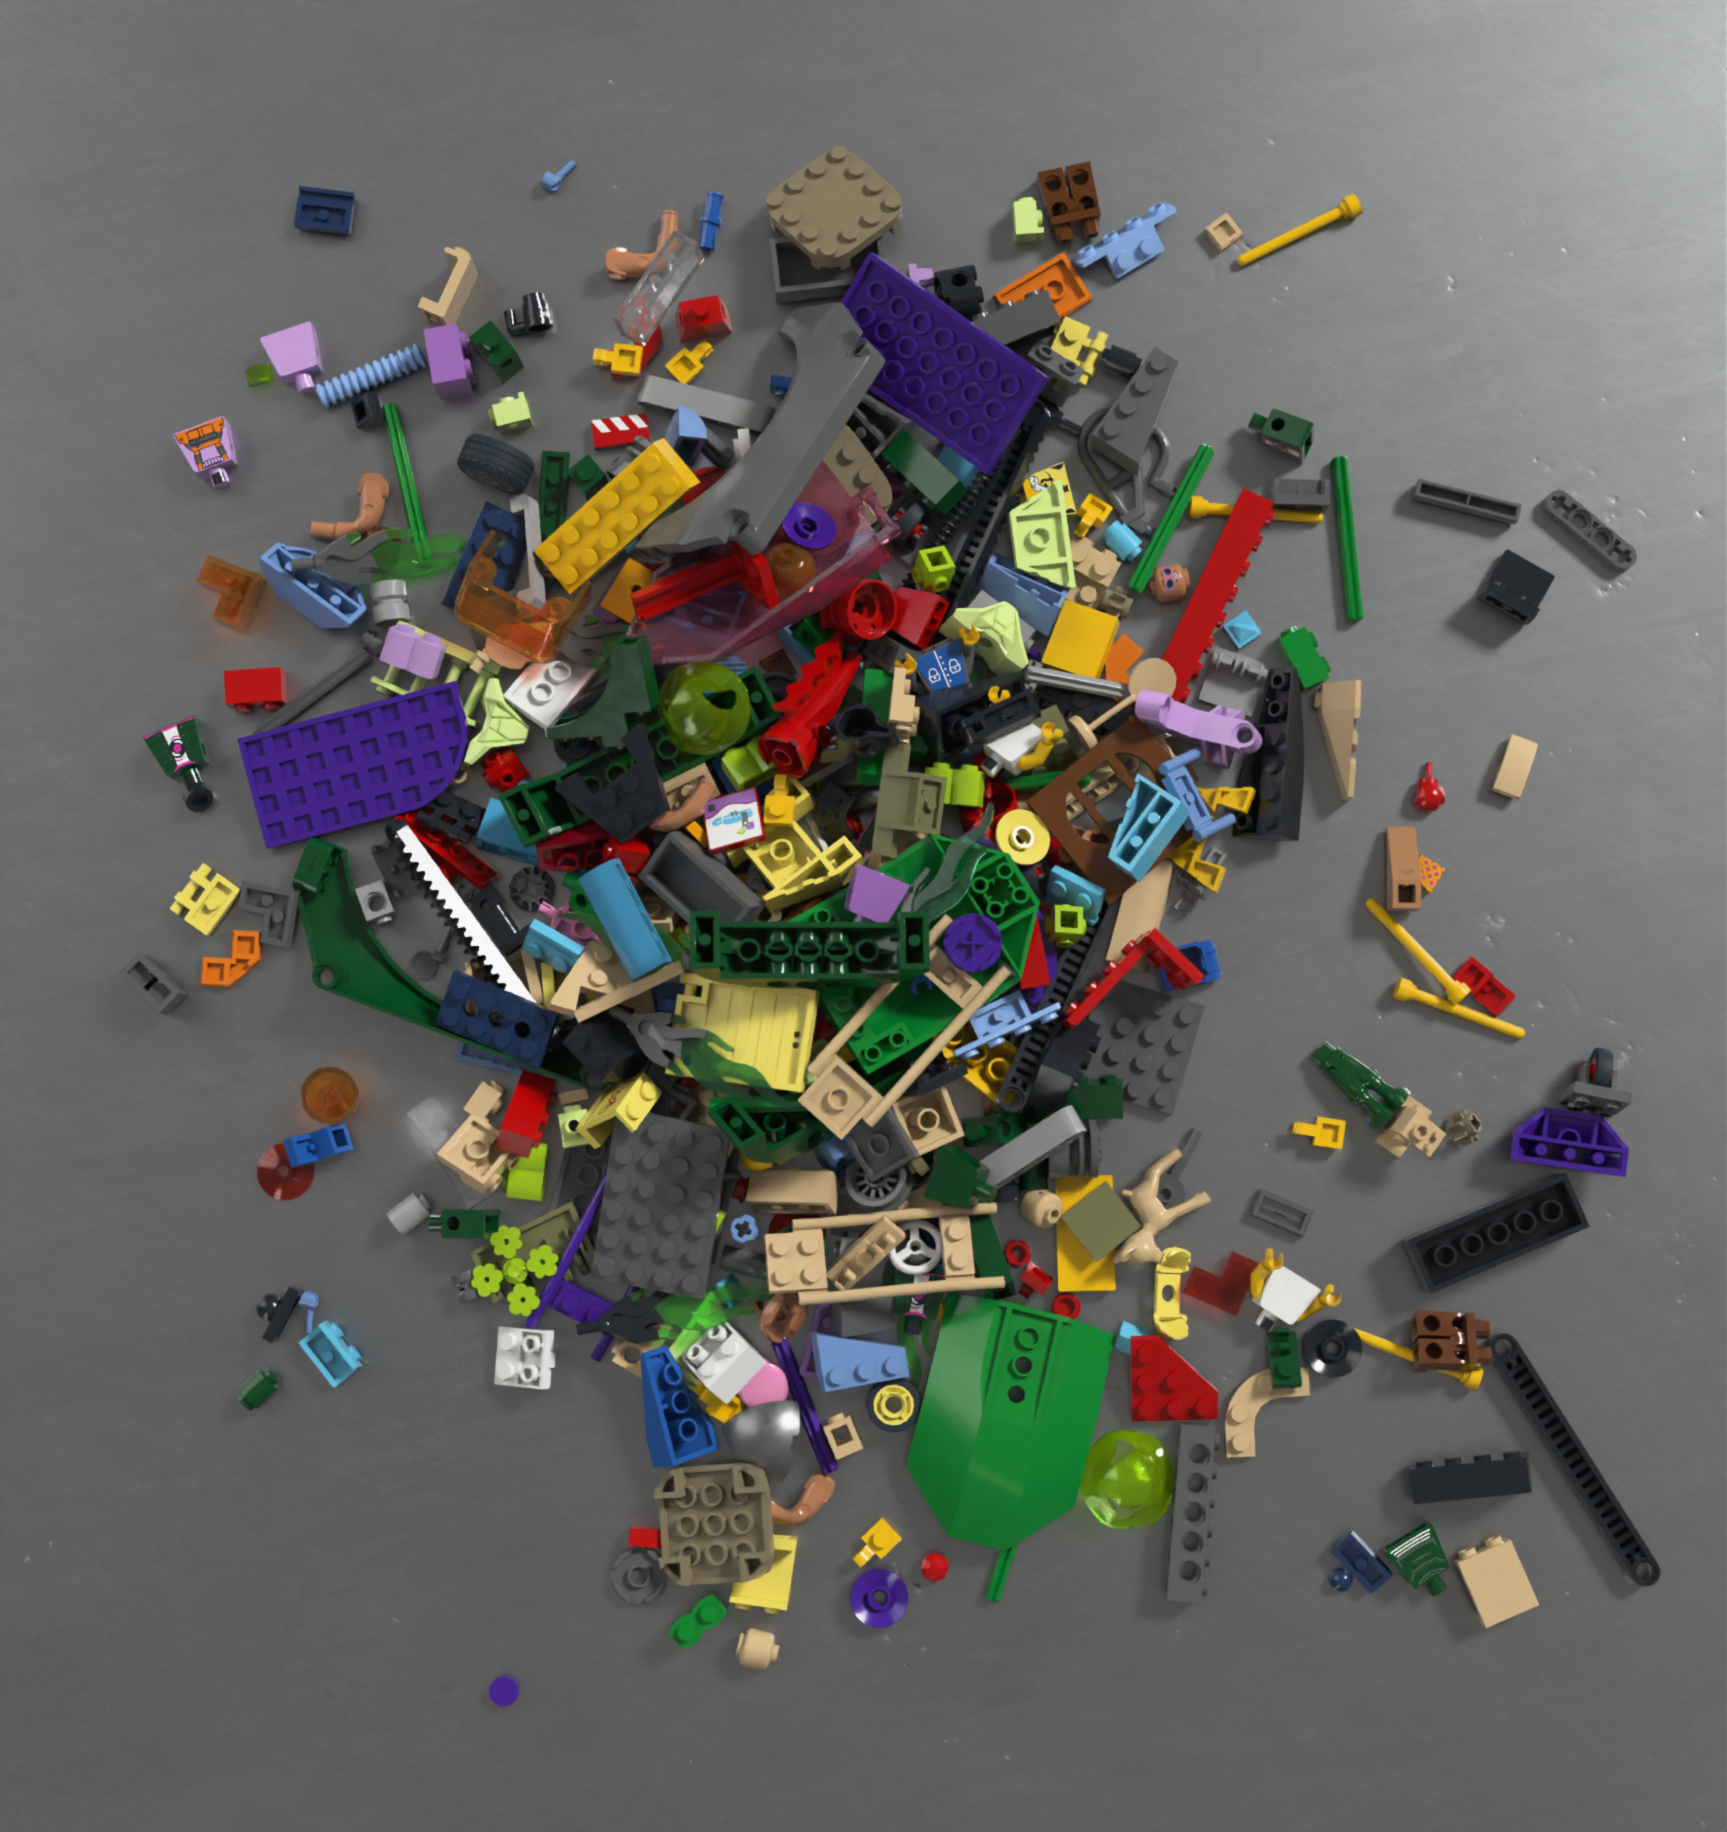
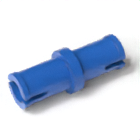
M707 192L704 215L700 216L699 223L702 226L697 248L704 251H715L718 227H721L722 223L720 213L724 195L718 192Z

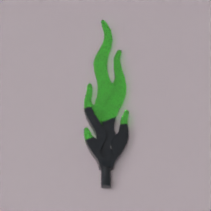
M728 1284L706 1293L704 1299L656 1291L641 1304L634 1306L645 1296L644 1290H638L622 1298L605 1314L598 1316L599 1320L576 1324L578 1336L601 1331V1334L611 1335L636 1344H646L663 1339H676L678 1334L675 1331L666 1329L647 1330L645 1328L651 1325H668L687 1330L711 1329L740 1315L755 1314L753 1308L745 1306L733 1307L717 1313L710 1312L716 1306L738 1300L769 1301L776 1294H768V1290L751 1288L741 1284Z

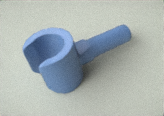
M571 160L556 175L547 171L542 178V187L551 192H556L561 184V180L576 166V163Z
M307 1290L302 1293L299 1305L307 1308L305 1333H311L314 1310L318 1305L319 1296Z

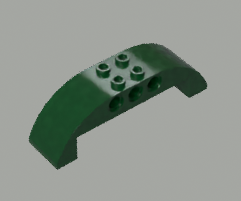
M690 911V971L715 982L757 988H860L898 983L916 978L930 971L929 912H899L897 922H720V911Z
M934 1037L868 1076L856 1060L846 1064L884 1098L932 1044ZM779 1090L772 1095L789 1094V1092ZM732 1096L707 1110L709 1117L740 1153L754 1162L778 1163L790 1160L815 1149L837 1136L810 1111L746 1113Z

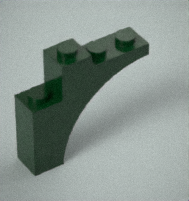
M647 635L620 637L611 646L612 663L610 676L598 702L578 714L556 718L546 728L548 739H559V741L566 742L576 737H585L587 740H595L602 737L604 747L614 746L615 749L627 748L621 738L638 726L636 715L650 713L660 702Z

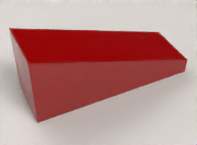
M632 1525L630 1527L628 1546L662 1549L661 1531L657 1528Z

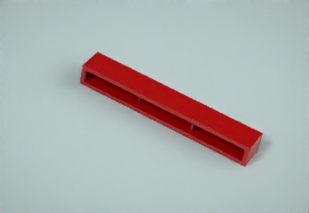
M1245 488L1240 492L1162 657V660L1168 662L1174 669L1176 675V688L1171 697L1182 704H1185L1191 691L1186 688L1190 679L1196 680L1203 664L1199 663L1202 653L1208 654L1215 641L1211 637L1214 628L1220 629L1226 618L1227 613L1223 612L1227 601L1233 603L1239 588L1235 584L1238 577L1244 578L1251 565L1247 558L1251 551L1257 552L1263 537L1259 533L1263 525L1266 527L1270 525L1275 511L1271 510L1274 504L1273 501Z

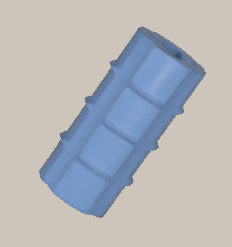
M745 1214L740 1218H734L730 1224L733 1239L739 1243L754 1240L758 1236L759 1229L756 1219L750 1215ZM748 1221L750 1223L748 1228L752 1230L751 1234L739 1235L741 1230L737 1228L738 1224H744Z

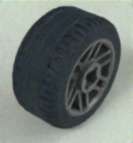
M473 434L466 438L457 460L459 469L467 476L485 485L511 494H520L527 489L535 469L533 459L523 451L505 442L481 434Z

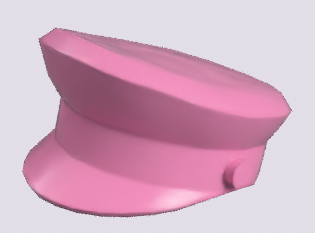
M764 1358L767 1363L738 1392L740 1399L748 1408L767 1402L785 1401L789 1389L787 1378L784 1372L769 1359Z

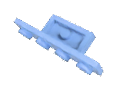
M1163 202L1151 206L1147 214L1128 220L1124 228L1117 232L1111 231L1101 238L1102 241L1094 246L1088 245L1080 249L1078 255L1072 258L1074 265L1085 268L1104 256L1113 276L1120 278L1165 250L1154 225L1176 212L1175 207Z
M1019 990L978 1009L969 1019L978 1040L953 1051L955 1059L962 1057V1060L965 1061L978 1055L977 1049L987 1044L990 1049L1004 1043V1037L1013 1032L1015 1036L1031 1030L1030 1024L1041 1020V1023L1045 1024L1058 1017L1056 1012L1061 1010L1060 1004L1058 1002L1031 1015Z

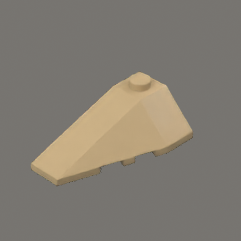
M1361 680L1323 683L1318 688V691L1314 692L1313 707L1318 708V719L1343 801H1350L1354 797L1356 759L1351 758V752H1355L1358 745V734L1356 730H1353V726L1356 724L1357 718H1360Z

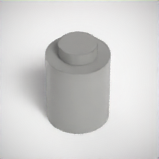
M413 1192L387 1212L386 1215L394 1227L405 1236L431 1215L429 1209L432 1207V1204L423 1193L418 1196Z

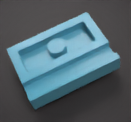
M1055 865L1050 870L1046 888L1047 895L1044 897V901L1052 906L1068 904L1083 907V919L1086 920V923L1093 926L1099 919L1098 913L1101 911L1106 890Z
M534 919L529 926V931L522 945V949L527 951L529 955L543 960L555 970L567 975L585 948L537 919Z

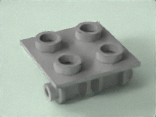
M1215 647L1198 700L1216 706H1223L1224 708L1241 710L1246 716L1252 717L1263 681H1265L1268 673L1269 664Z

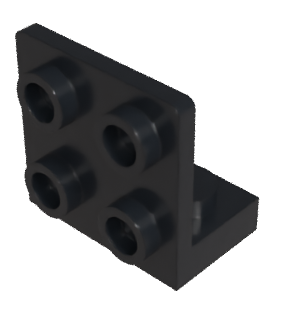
M1505 550L1478 598L1528 625L1537 616L1540 610L1538 606L1555 577L1514 552Z

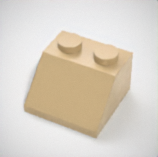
M945 1085L923 1096L908 1097L906 1093H903L891 1106L920 1155L965 1136Z

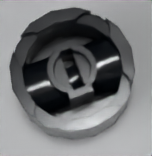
M974 264L934 273V293H937L941 301L971 322L975 315L983 312L980 303H984L982 287H976L975 284L977 273Z

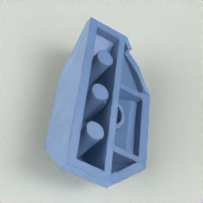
M277 542L259 558V563L275 594L320 628H349L366 612L367 608L364 604L359 584H348L325 573L315 572L314 569L291 570L290 559L313 557L314 553H317L316 551L296 546H285V544Z

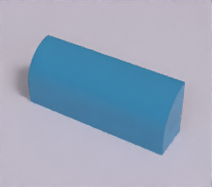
M490 798L476 837L477 849L538 866L535 845L523 847L500 800ZM577 869L574 871V873L578 874L579 876H583L584 874L589 872V870Z
M619 858L603 863L578 879L631 982L672 961Z

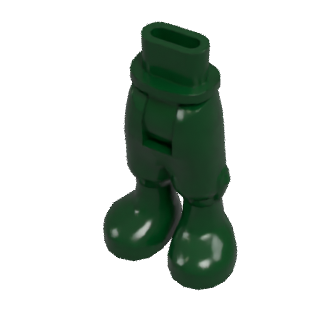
M1327 1041L1312 1057L1321 1066L1320 1070L1325 1072L1331 1082L1347 1096L1350 1102L1362 1106L1370 1114V1127L1376 1133L1394 1114L1392 1110L1396 1111L1411 1093L1403 1086L1395 1088L1382 1080L1376 1069L1367 1067L1356 1058L1341 1051L1339 1046L1335 1049ZM1368 1090L1375 1091L1392 1110L1373 1098Z

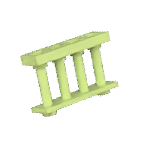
M399 620L396 626H398L399 623H404V624H407V625H410V624ZM412 626L415 628L414 632L422 636H424L425 633H428L422 629ZM441 638V642L447 645L444 655L452 658V667L444 684L458 681L462 670L470 666L477 655ZM492 660L489 664L486 663L479 673H476L478 677L464 705L468 731L470 728L474 730L479 728V724L472 720L471 717L482 696L487 680L493 677L501 680L505 672L503 666ZM390 665L384 680L373 676L371 682L377 686L376 691L391 698L393 694L400 696L422 690L427 678L416 675L410 691H406L394 685L401 668Z

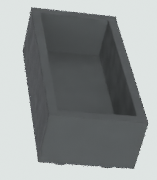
M882 236L850 259L851 266L842 271L840 267L827 268L821 266L820 270L813 267L810 258L788 237L769 239L776 303L845 295L869 252H873L885 260Z
M1040 289L1027 293L1022 301L1014 303L1011 300L1001 304L996 312L988 314L986 311L975 315L972 318V323L1014 352L1036 341L1059 333L1061 320L1048 290L1040 292Z
M686 830L669 832L638 875L644 883L689 924L690 911H720V922H754L766 906L765 902L717 858L712 856Z

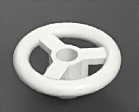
M920 1219L907 1220L899 1224L898 1227L903 1232L910 1229V1240L900 1252L896 1253L894 1248L888 1253L891 1263L898 1270L912 1275L923 1274L935 1268L942 1259L940 1231L933 1224ZM919 1228L928 1231L933 1236L936 1244L935 1250L927 1247L919 1239ZM913 1246L921 1247L917 1252L911 1250ZM926 1258L930 1259L927 1263L919 1266H911L902 1262L907 1259L913 1264H919L924 1262Z

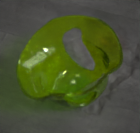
M707 661L681 665L671 671L659 691L658 714L666 728L669 740L676 748L683 752L699 755L721 752L734 744L748 727L750 719L748 691L742 680L732 670L723 665ZM733 690L736 692V702L733 708L723 710L713 706L705 699L702 692ZM666 705H669L668 710H667V714H666L665 706H666Z
M1116 1430L1103 1435L1089 1450L1080 1485L1082 1497L1095 1516L1110 1527L1130 1529L1148 1526L1157 1522L1166 1512L1174 1490V1471L1167 1451L1156 1438L1146 1433ZM1117 1441H1126L1134 1446V1451L1110 1466V1462L1116 1454ZM1110 1500L1134 1512V1515L1126 1519H1118L1116 1517V1508Z

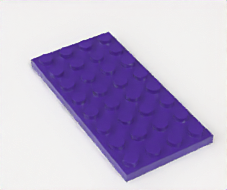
M869 252L841 301L863 331L859 339L866 338L885 358V363L869 387V390L985 474H991L1048 381L1049 376L880 256Z

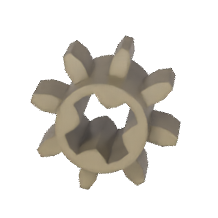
M1116 586L1115 591L1107 589L1100 609L1106 611V614L1126 619L1133 602L1132 598L1127 597L1129 590L1120 586Z
M1463 1109L1448 1116L1450 1122L1446 1123L1445 1128L1452 1142L1460 1141L1461 1147H1464L1479 1140L1477 1134L1481 1133L1482 1125L1476 1114H1468L1467 1110Z

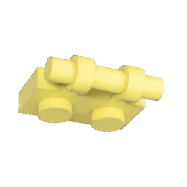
M1065 316L1051 349L1084 369L1077 384L1086 386L1088 379L1092 378L1096 371L1094 366L1099 355H1102L1106 348L1104 344L1108 335L1098 331L1095 340L1087 338L1091 327ZM1082 348L1089 351L1084 362L1077 360Z
M202 863L197 871L194 870L189 876L191 880L183 891H178L174 899L176 900L169 909L179 915L183 908L187 907L190 911L184 920L206 936H210L240 895L241 889L218 873L210 882L206 877L212 868ZM202 886L205 891L195 903L191 898L197 889Z

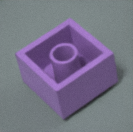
M457 323L423 329L432 383L440 399L473 393L472 384L476 383V376L470 359H467L472 354L465 331L460 332Z

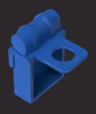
M1213 939L1203 942L1196 941L1177 947L1204 975V978L1194 986L1222 978L1221 966L1218 964L1217 950L1214 947ZM1158 968L1157 973L1162 992L1176 989L1166 980L1167 975Z

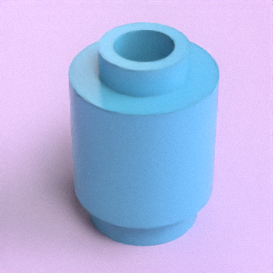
M1118 520L1102 534V537L1106 540L1104 543L1122 562L1127 559L1132 562L1143 551L1140 548L1143 542L1125 523L1121 524Z

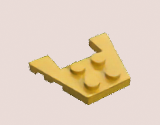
M1196 787L1215 813H1217L1218 807L1222 806L1247 814L1256 792L1252 787H1219L1218 789ZM1191 837L1167 858L1212 892L1218 894L1226 869L1225 867L1200 860L1199 858L1207 838L1195 841Z

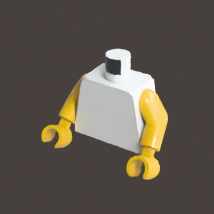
M999 686L991 687L988 696L993 704H990L989 707L1010 698L1009 691L1003 690L1001 697L998 698ZM1029 722L985 743L983 748L988 758L981 764V768L990 777H994L1002 767L1013 775H1018L1022 771L1041 766L1053 747L1052 742L1060 740L1063 737V732L1060 729H1055L1052 733L1055 723L1046 722L1040 729Z
M1273 1249L1266 1250V1259H1263L1251 1272V1301L1263 1308L1255 1324L1268 1332L1271 1331L1278 1318L1292 1325L1316 1314L1327 1306H1336L1341 1301V1292L1334 1296L1330 1295L1334 1291L1332 1284L1326 1285L1324 1294H1321V1289L1283 1266L1282 1253L1278 1257L1273 1258Z

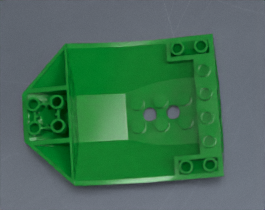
M929 833L928 836L899 854L897 858H893L875 870L910 885L907 892L916 895L914 912H929V920L933 921L929 925V931L945 914L953 921L962 915L979 914L986 916L996 924L1002 938L1000 956L992 966L984 971L967 973L980 983L981 986H984L1002 965L1011 974L981 1007L1021 981L1040 901L1009 853ZM849 886L787 922H853L856 913L844 909ZM903 899L888 922H897L898 914L902 909ZM945 932L935 943L943 951V939ZM913 979L899 982L844 1045L868 1076L943 1032L963 1008L936 984L935 990L930 991L927 983L921 982L918 986L920 995L916 996L911 990ZM872 987L808 988L820 992L818 1005L836 1034L876 992Z
M948 1293L921 1409L905 1467L949 1538L1006 1551L1074 1508L1099 1413L1115 1339L1114 1334L1062 1315L1007 1301ZM1024 1358L1029 1361L1031 1369L1028 1373L1022 1374L1016 1370L1015 1362L1017 1359ZM1017 1386L1024 1391L1022 1402L1014 1403L1009 1399L1008 1391L1011 1387Z

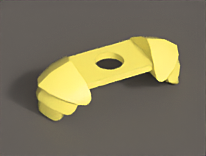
M1169 1247L1162 1252L1163 1257L1155 1266L1153 1320L1160 1336L1173 1341L1188 1336L1187 1316L1179 1314L1181 1273L1189 1271L1188 1264L1191 1262V1253L1182 1248ZM1166 1285H1169L1173 1290V1296L1166 1302L1162 1297V1290Z

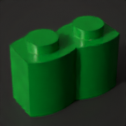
M716 1591L708 1592L696 1602L692 1610H688L677 1617L672 1624L669 1634L681 1649L691 1647L702 1637L704 1630L713 1628L722 1621L726 1615L728 1605Z

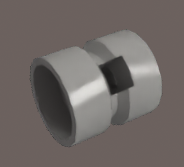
M384 580L369 585L372 603L377 604L372 609L375 626L389 627L397 625L399 620L406 623L411 621L409 605L403 602L407 596L406 582L404 580Z

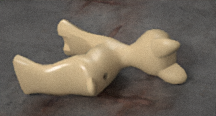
M1178 1148L1170 1149L1145 1171L1143 1181L1132 1191H1121V1195L1129 1199L1131 1206L1143 1224L1139 1231L1128 1237L1124 1244L1115 1251L1112 1257L1114 1264L1125 1261L1140 1265L1148 1262L1159 1263L1163 1253L1156 1247L1154 1236L1178 1217L1212 1203L1206 1192L1197 1193L1169 1209H1165L1157 1198L1160 1176L1182 1158V1153Z

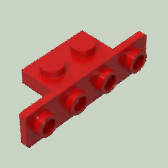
M415 810L398 814L394 818V820L400 818L405 821L453 888L456 886L460 876L480 890L496 877L497 873L460 844L449 840L447 835L437 830L432 832L426 829L424 824L417 822L416 818L419 813Z

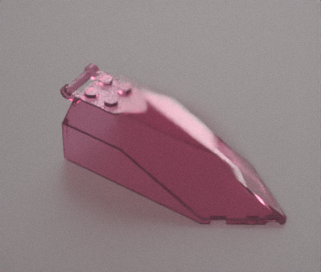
M822 460L795 503H811L824 509L832 517L836 525V536L828 547L821 550H808L791 542L784 534L780 524L767 546L760 552L768 560L779 605L770 611L763 604L758 605L753 594L746 592L741 578L647 621H639L635 614L626 637L648 636L653 665L718 660L824 609L893 558L884 544L887 541L896 539L902 533V529L897 523L892 522L876 499L877 494L872 487H866L853 497H850L831 469ZM863 504L869 507L883 527L877 534L859 509ZM727 540L725 544L706 546L690 552H680L670 563H665L654 571L650 582L654 584L733 548L732 543Z

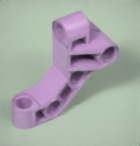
M1146 689L1145 691L1141 690L1136 699L1135 714L1145 725L1201 746L1203 760L1212 766L1230 769L1235 752L1242 754L1253 753L1262 744L1261 734L1251 723L1244 720L1245 713L1241 710L1224 708L1218 705L1210 712H1205L1177 702L1169 694ZM1245 733H1253V737L1249 742L1241 743V737Z

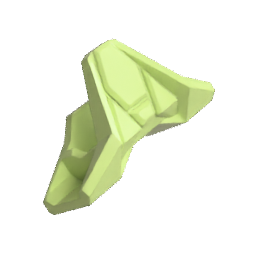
M1003 601L985 608H956L951 617L938 630L947 638L951 636L958 637L961 641L962 638L958 630L963 627L967 634L971 631V625H974L980 634L979 640L975 643V652L985 659L987 667L998 676L1021 671L1029 663L1021 637L1018 611L1007 602Z
M489 678L486 682L480 700L484 717L479 734L467 745L463 766L469 767L490 748L523 744L527 738L529 726L505 702L499 680L496 678Z

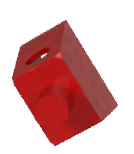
M719 295L679 303L675 318L680 343L732 333L727 305Z
M899 587L895 593L897 615L891 629L922 650L930 647L950 603L934 593Z

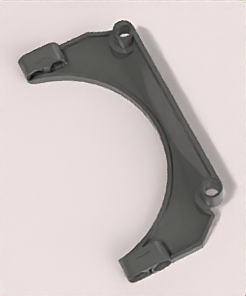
M843 303L811 305L792 310L778 331V334L782 339L795 344L797 362L792 382L777 412L749 450L715 484L678 511L649 525L634 548V552L638 557L651 564L670 563L677 552H690L706 546L725 544L727 540L737 541L752 556L757 555L767 546L885 363V358L866 338L859 339L863 331Z

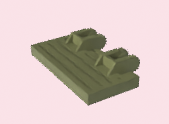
M574 1201L518 1227L521 1233L519 1239L523 1245L520 1249H517V1253L513 1258H520L527 1263L531 1258L530 1251L532 1249H539L542 1245H549L552 1248V1253L557 1254L560 1260L581 1219ZM588 1231L574 1256L578 1269L583 1275L590 1273L585 1259L593 1256L595 1253V1245ZM490 1241L469 1251L475 1266L481 1265L485 1267L486 1264L491 1263L495 1266V1270H500L502 1273L504 1264L509 1260L503 1254L496 1255L494 1253L495 1246ZM568 1267L564 1279L572 1282L574 1281L573 1272ZM529 1271L528 1276L522 1283L527 1287L535 1288V1283L549 1276L545 1275L543 1278H537L535 1272ZM504 1277L503 1281L499 1283L500 1290L496 1293L491 1292L489 1295L492 1302L496 1303L506 1298L501 1285L504 1284L509 1294L513 1292L515 1284L508 1282ZM536 1289V1294H535V1296H537V1297L539 1298V1296H538L539 1294H538L537 1289Z

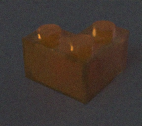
M207 555L197 581L204 588L222 594L212 617L222 625L246 633L266 581L259 574Z

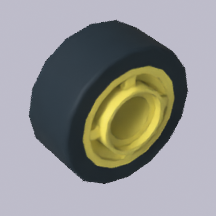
M907 1378L877 1382L869 1391L866 1402L867 1412L872 1422L881 1430L888 1432L904 1431L911 1427L919 1416L921 1409L920 1393L916 1386ZM895 1396L902 1401L900 1410L890 1411L887 1408L886 1400L889 1397Z

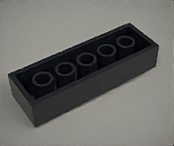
M1559 1173L1406 1237L1402 1241L1424 1293L1432 1294L1590 1226L1567 1173Z

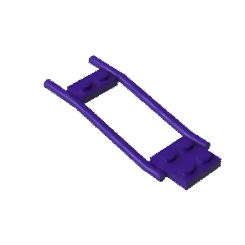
M607 1170L556 1265V1274L550 1277L539 1296V1307L532 1310L524 1323L529 1329L536 1327L547 1305L551 1309L580 1323L599 1320L598 1316L605 1314L615 1305L566 1280H562L602 1204ZM629 1286L624 1297L629 1294L634 1302L641 1287ZM603 1334L592 1352L591 1358L600 1362L614 1336Z

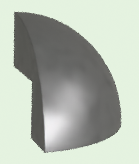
M773 1401L755 1405L737 1413L721 1426L724 1438L737 1458L742 1463L752 1464L763 1469L767 1479L782 1482L794 1460L795 1454L791 1450L792 1438L800 1433L798 1401Z

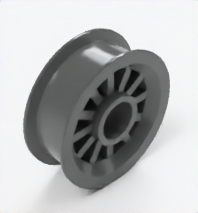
M854 1157L847 1168L845 1182L850 1196L862 1208L873 1213L892 1211L900 1207L911 1192L913 1175L906 1164L884 1175L880 1183L875 1184V1181L871 1183L858 1160Z

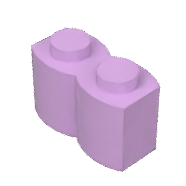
M404 623L390 627L379 660L432 680L436 678L447 645L441 642V638L430 633H425L422 636L414 632V627Z

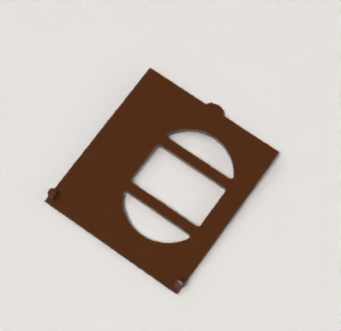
M1136 714L1129 716L1118 728L1026 801L1031 810L1040 818L1061 846L1057 851L1058 859L1063 863L1073 861L1089 882L1105 889L1103 900L1107 905H1110L1138 881L1117 868L1108 858L1116 833L1077 783L1099 764L1106 761L1132 794L1136 783L1115 758V754H1128L1143 761L1152 771L1157 786L1167 792L1162 782V779L1166 778V776L1159 772L1158 767L1172 758ZM1068 792L1073 794L1108 838L1109 843L1099 844L1088 841L1074 830L1066 813ZM1201 796L1213 822L1217 815ZM1182 824L1148 872L1190 839L1193 830L1187 831L1184 824Z

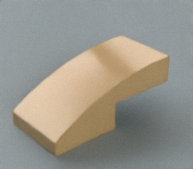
M1513 734L1510 736L1502 762L1496 773L1492 791L1519 800L1527 781L1538 743Z

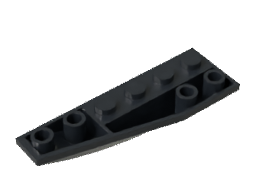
M1295 667L1274 668L1269 671L1254 722V727L1261 734L1262 744L1256 752L1245 754L1237 780V788L1252 787L1256 792L1247 814L1235 811L1236 822L1233 824L1232 836L1275 842L1299 841L1304 782V731L1298 673Z

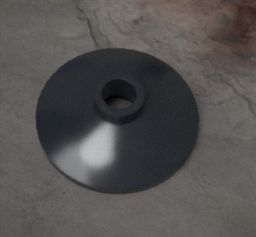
M1330 1319L1319 1322L1309 1331L1305 1339L1304 1352L1307 1362L1317 1373L1326 1377H1341L1350 1373L1358 1365L1362 1355V1343L1358 1333L1351 1325L1341 1320ZM1331 1342L1336 1344V1351L1334 1353H1329L1326 1348Z

